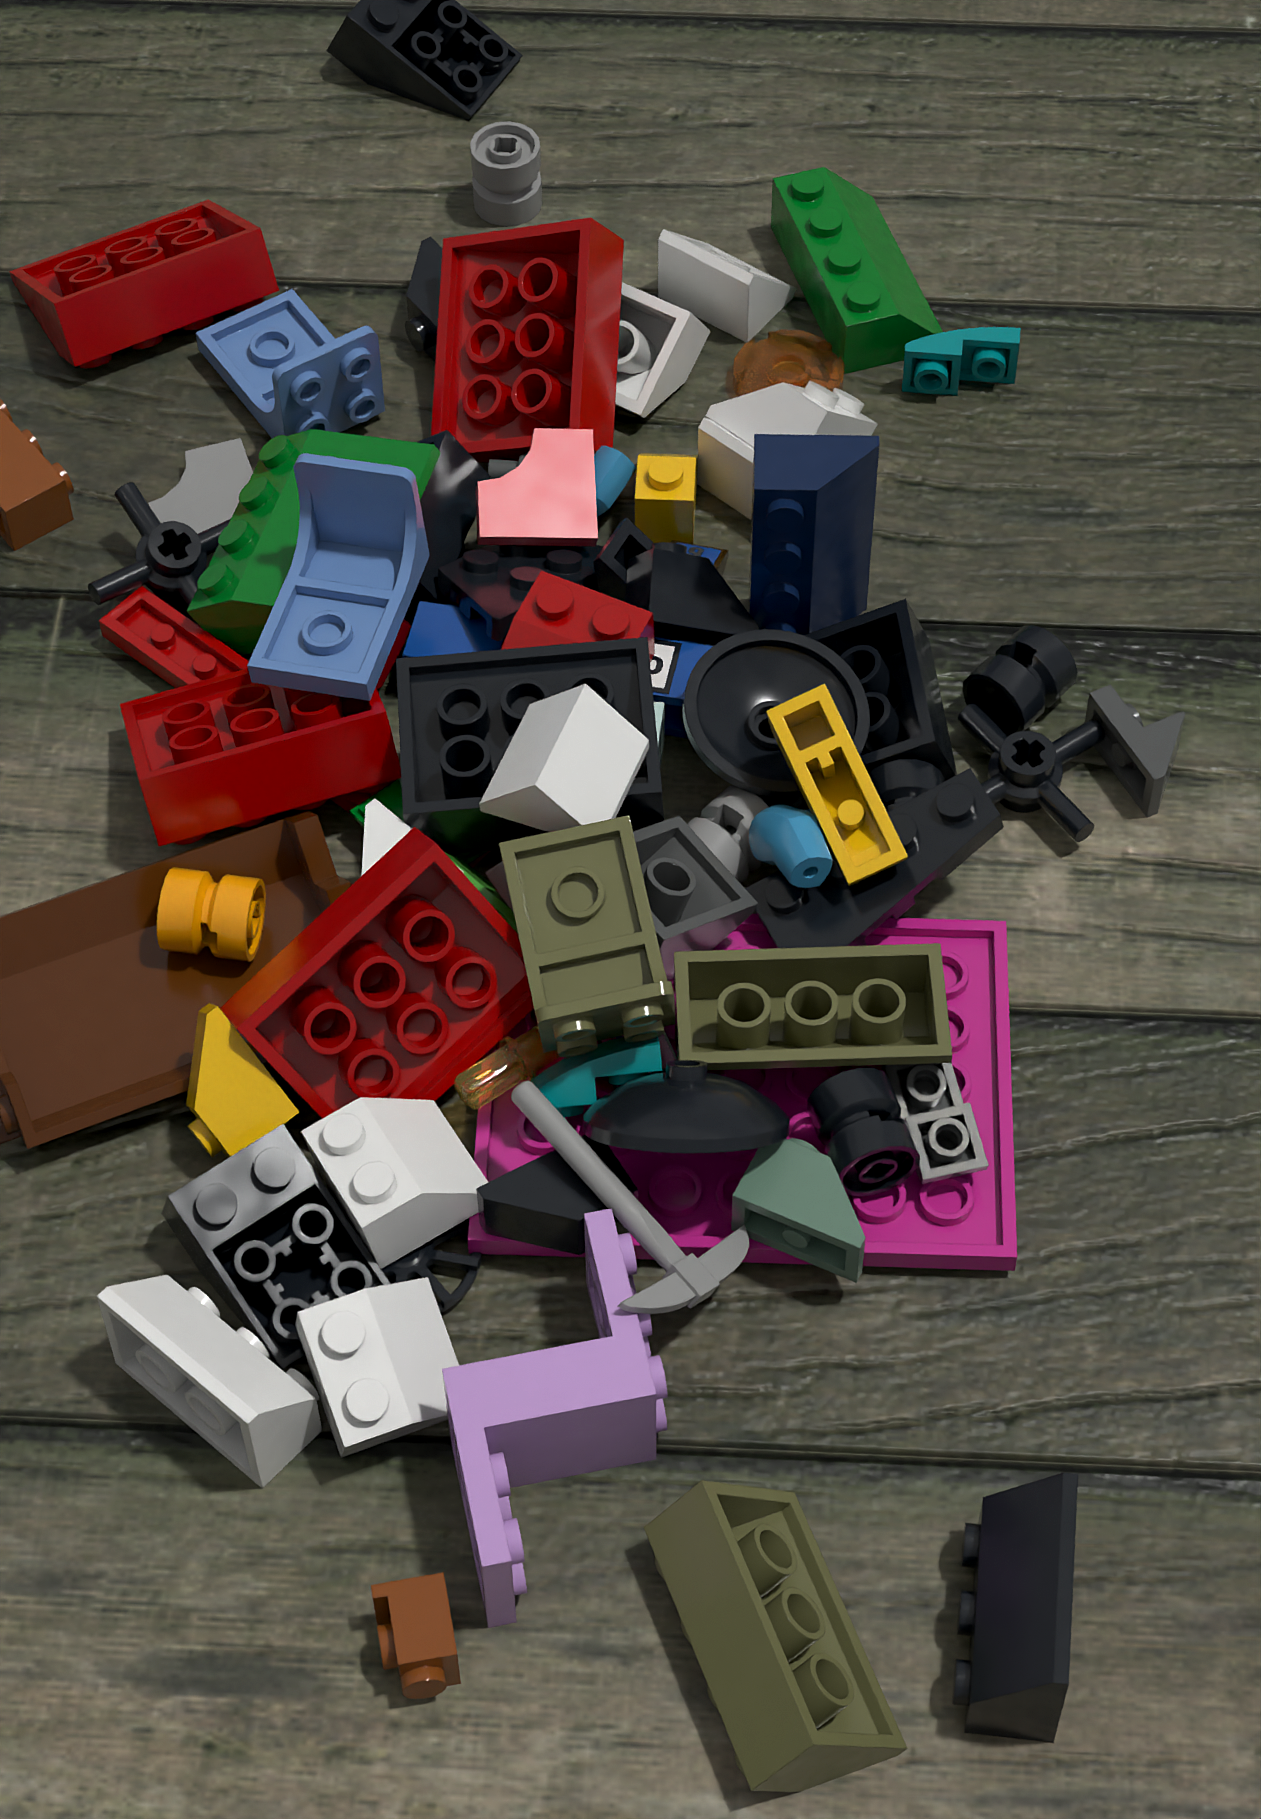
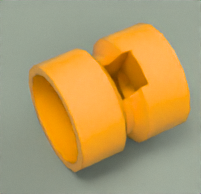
M171 868L165 877L158 905L157 939L159 947L162 950L197 955L205 946H209L215 957L252 961L258 951L265 918L266 891L263 880L226 874L216 883L207 871Z

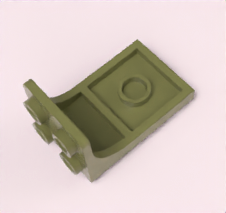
M630 816L499 843L543 1052L557 1050L560 1057H573L596 1050L598 1048L597 1041L624 1035L625 1042L637 1043L662 1036L665 1033V1026L675 1024V997L672 982L667 981Z

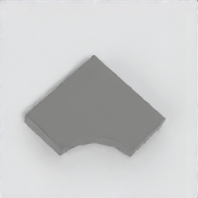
M241 438L185 451L186 469L179 483L165 496L148 503L161 523L167 521L181 522L190 526L198 534L232 517L239 503V494L253 474Z

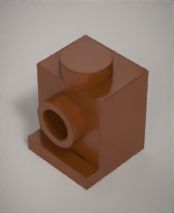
M444 1572L371 1585L384 1670L399 1668L403 1695L410 1699H424L442 1693L447 1686L461 1684Z

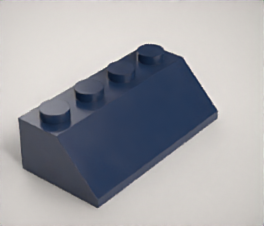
M754 434L749 614L759 626L758 630L774 629L805 635L856 617L867 609L880 446L879 436Z

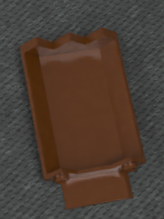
M303 810L0 916V1144L21 1137L29 1149L188 1090L198 1011L208 1003L214 1004L219 1008L224 1005L351 886L350 881L338 876L318 815ZM171 868L207 871L216 883L226 874L263 880L266 891L265 918L258 951L252 961L215 957L209 946H205L197 955L162 950L159 947L157 939L158 905L165 877ZM237 1030V1032L244 1039V1041L254 1052L257 1058L261 1061V1063L267 1062V1060Z

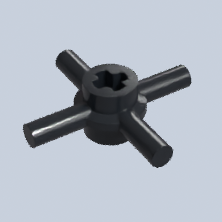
M134 482L122 485L116 490L114 495L142 538L136 548L135 563L88 584L91 598L97 605H101L145 584L152 592L161 596L172 597L181 595L189 607L198 588V579L205 571L207 555L216 551L219 545V535L228 526L231 518L197 534L194 529L181 522L167 521L161 523Z
M970 704L960 712L958 722L992 755L988 765V780L981 783L993 804L1000 802L1007 809L1019 813H1030L1043 807L1076 842L1085 840L1092 833L1095 827L1094 823L1059 788L1063 777L1062 765L1105 739L1104 730L1098 721L1091 719L1051 742L1046 736L1033 731H1020L1007 736L976 704Z

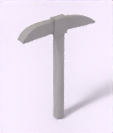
M529 1080L524 1081L514 1088L511 1094L513 1103L608 1209H612L613 1215L637 1242L666 1271L662 1280L620 1302L617 1307L628 1312L644 1314L671 1312L686 1305L692 1308L710 1297L716 1288L741 1264L749 1248V1237L745 1225L699 1258L693 1253L686 1256L663 1227L533 1082Z

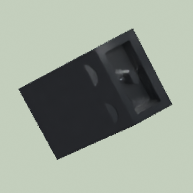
M360 0L346 16L326 50L367 84L468 121L523 56L456 0Z
M284 1124L168 1195L161 1213L198 1270L243 1325L263 1343L269 1353V1357L282 1370L305 1356L295 1326L297 1312L348 1295L360 1282L362 1289L371 1288V1274L377 1280L372 1287L390 1284ZM353 1251L360 1259V1262L345 1261L341 1263L335 1253Z

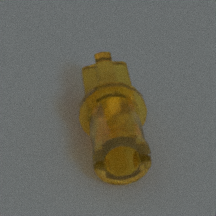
M537 1024L515 1039L509 1036L501 1039L499 1049L457 1075L454 1080V1086L458 1096L466 1106L468 1105L473 1110L480 1109L518 1083L528 1080L532 1081L536 1077L537 1071L560 1056H558L557 1050L543 1052Z

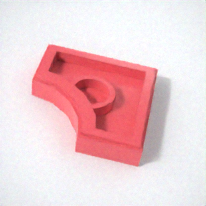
M534 428L530 451L517 468L500 478L478 481L475 490L477 545L595 547L598 540L593 429Z

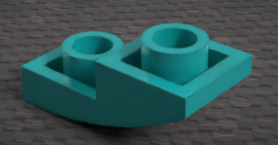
M979 327L958 329L925 336L906 343L901 392L958 396L959 380L1015 384L1021 328Z
M624 1037L600 1043L598 1048L592 1052L562 1059L532 1079L531 1082L534 1083L563 1117L582 1114L584 1112L583 1105H591L597 1101L595 1077L608 1076V1083L622 1085L631 1079L647 1076L648 1072L662 1071L659 1038L637 1043H627Z

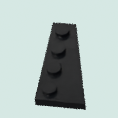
M971 768L887 812L908 855L907 860L849 886L827 844L833 861L829 874L820 886L811 888L797 887L790 884L782 872L778 870L745 888L758 902L755 912L775 947L866 946L865 938L890 916L898 919L915 904L914 896L935 878L943 880L1003 829L1004 826L1000 813Z

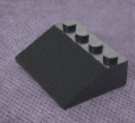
M648 637L396 659L404 823L410 828L416 827L432 839L445 853L456 854L500 850L499 843L548 833L547 831L480 811L479 803L529 705L583 684H587L649 740L647 754L616 818L629 815L633 832L664 821Z

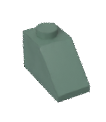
M796 1138L784 1139L776 1144L758 1148L732 1195L731 1230L735 1232L745 1225L749 1238L857 1283L863 1268L866 1237L831 1157L820 1153L808 1142Z

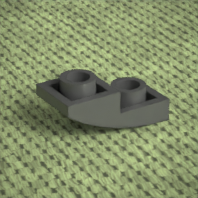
M952 1063L883 1065L881 1071H884L889 1077L901 1106L900 1118H903L909 1126L920 1154V1164L915 1171L921 1184L987 1170L989 1164L970 1103H963Z

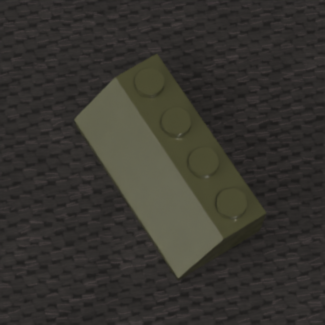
M940 943L674 952L673 991L675 997L677 1060L704 1061L708 1064L707 1071L952 1063V1046Z
M701 1480L643 1527L655 1555L656 1568L666 1581L681 1618L682 1632L693 1647L708 1684L709 1698L720 1713L735 1750L736 1764L747 1779L751 1791L801 1792L896 1757L908 1749L795 1492Z

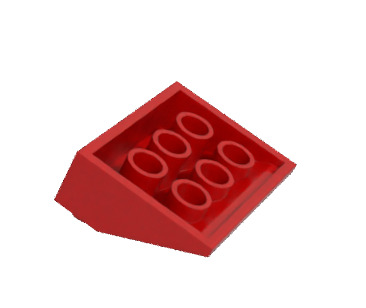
M209 199L9 271L14 285L58 354L74 367L80 365L81 368L85 369L101 366L112 359L111 353L131 346L132 349H144L154 346L164 339L162 334L182 327L183 330H195L205 327L214 321L213 315L226 310L245 311L264 302V296L279 291L261 228Z
M591 217L443 238L431 436L448 430L477 462L489 463V459L518 461L522 453L530 451L534 428L593 429L594 454L601 446L613 448L624 240Z
M248 668L120 704L138 780L159 847L170 843L177 845L191 844L199 841L209 832L230 826L241 828L254 826L264 821L269 815L293 808L297 810L314 809L323 805L329 798L353 791L358 793L374 792L386 786L389 781L401 778V767L387 712L377 688H375L371 700L366 701L251 682Z
M413 827L220 1007V1010L234 1027L322 1119L360 1097L434 1100L435 1102L534 1009L519 935L445 852L416 827Z

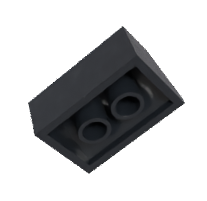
M448 430L417 441L418 443L434 444L441 454L420 500L430 556L406 615L417 611L419 601L439 604L443 600L444 596L437 590L438 568L457 560L462 555L465 549L464 541L476 516L475 490L477 482L489 480L491 477Z
M906 599L804 635L820 642L839 655L851 667L863 686L869 705L870 726L860 757L868 774L886 762L898 759H917L931 763L938 768L944 777V781L958 775L930 641Z
M1063 1472L985 1496L982 1500L978 1524L965 1523L961 1567L975 1568L973 1591H960L957 1635L970 1636L969 1660L956 1659L952 1704L966 1706L964 1733L1054 1743L1069 1686L1078 1474Z

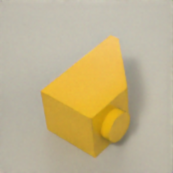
M640 453L638 455L635 487V526L653 543H670L673 540L693 544L698 455Z
M208 1003L199 1010L186 1105L197 1119L190 1123L188 1128L211 1157H214L222 1150L229 1158L278 1126L288 1122L299 1111L220 1008Z

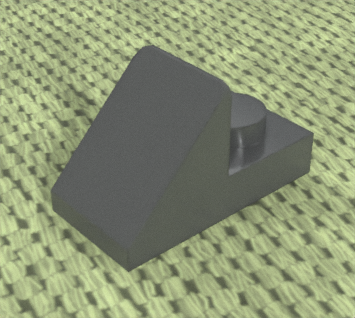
M1111 684L1090 692L1085 722L1091 719L1098 721L1105 733V739L1094 747L1144 815L1148 818L1157 814L1178 751L1185 713L1179 712L1143 727L1137 710L1131 704H1125Z

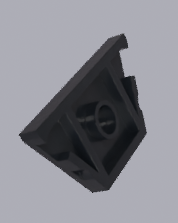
M487 545L478 550L467 551L463 554V557L439 567L437 590L446 599L458 604L460 611L470 620L478 619L480 615L487 620L486 635L492 640L499 642L506 638L515 614L541 570L599 592L593 561L604 546Z

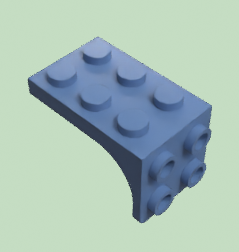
M293 289L196 332L198 350L271 438L278 435L289 436L309 429L340 433L354 425L366 422L385 411L378 335L370 326H362L335 339Z
M303 453L298 456L293 467L300 504L296 549L287 577L248 662L247 667L250 679L253 683L370 701L430 556L416 477L411 470L405 467Z

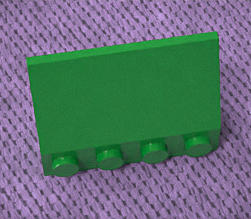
M309 429L289 436L278 435L269 440L259 452V461L249 482L239 494V503L228 526L219 535V545L208 568L198 579V588L187 612L204 631L213 635L241 656L253 653L287 577L296 549L300 504L293 467L298 456L308 453L405 467L415 474L421 500L441 454L434 444Z

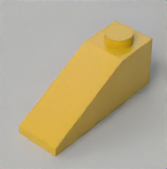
M822 684L767 710L766 713L771 731L811 813L815 815L820 830L848 885L851 886L907 860L908 855L826 685Z

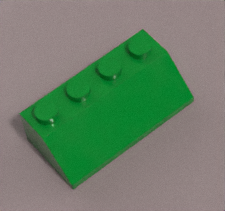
M825 167L773 178L771 229L842 374L903 361L906 343L943 332L871 195Z

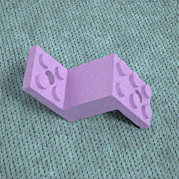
M612 1209L584 1213L586 1284L599 1339L442 1369L449 1435L488 1628L517 1623L515 1596L527 1593L523 1563H525L524 1550L517 1518H512L509 1496H511L510 1488L656 1460L657 1432L667 1430V1419L663 1398L668 1396L667 1384L660 1356H651L647 1337L652 1335L650 1314L628 1312L617 1307L620 1302L636 1294L633 1275L637 1274V1264L630 1233L617 1234Z

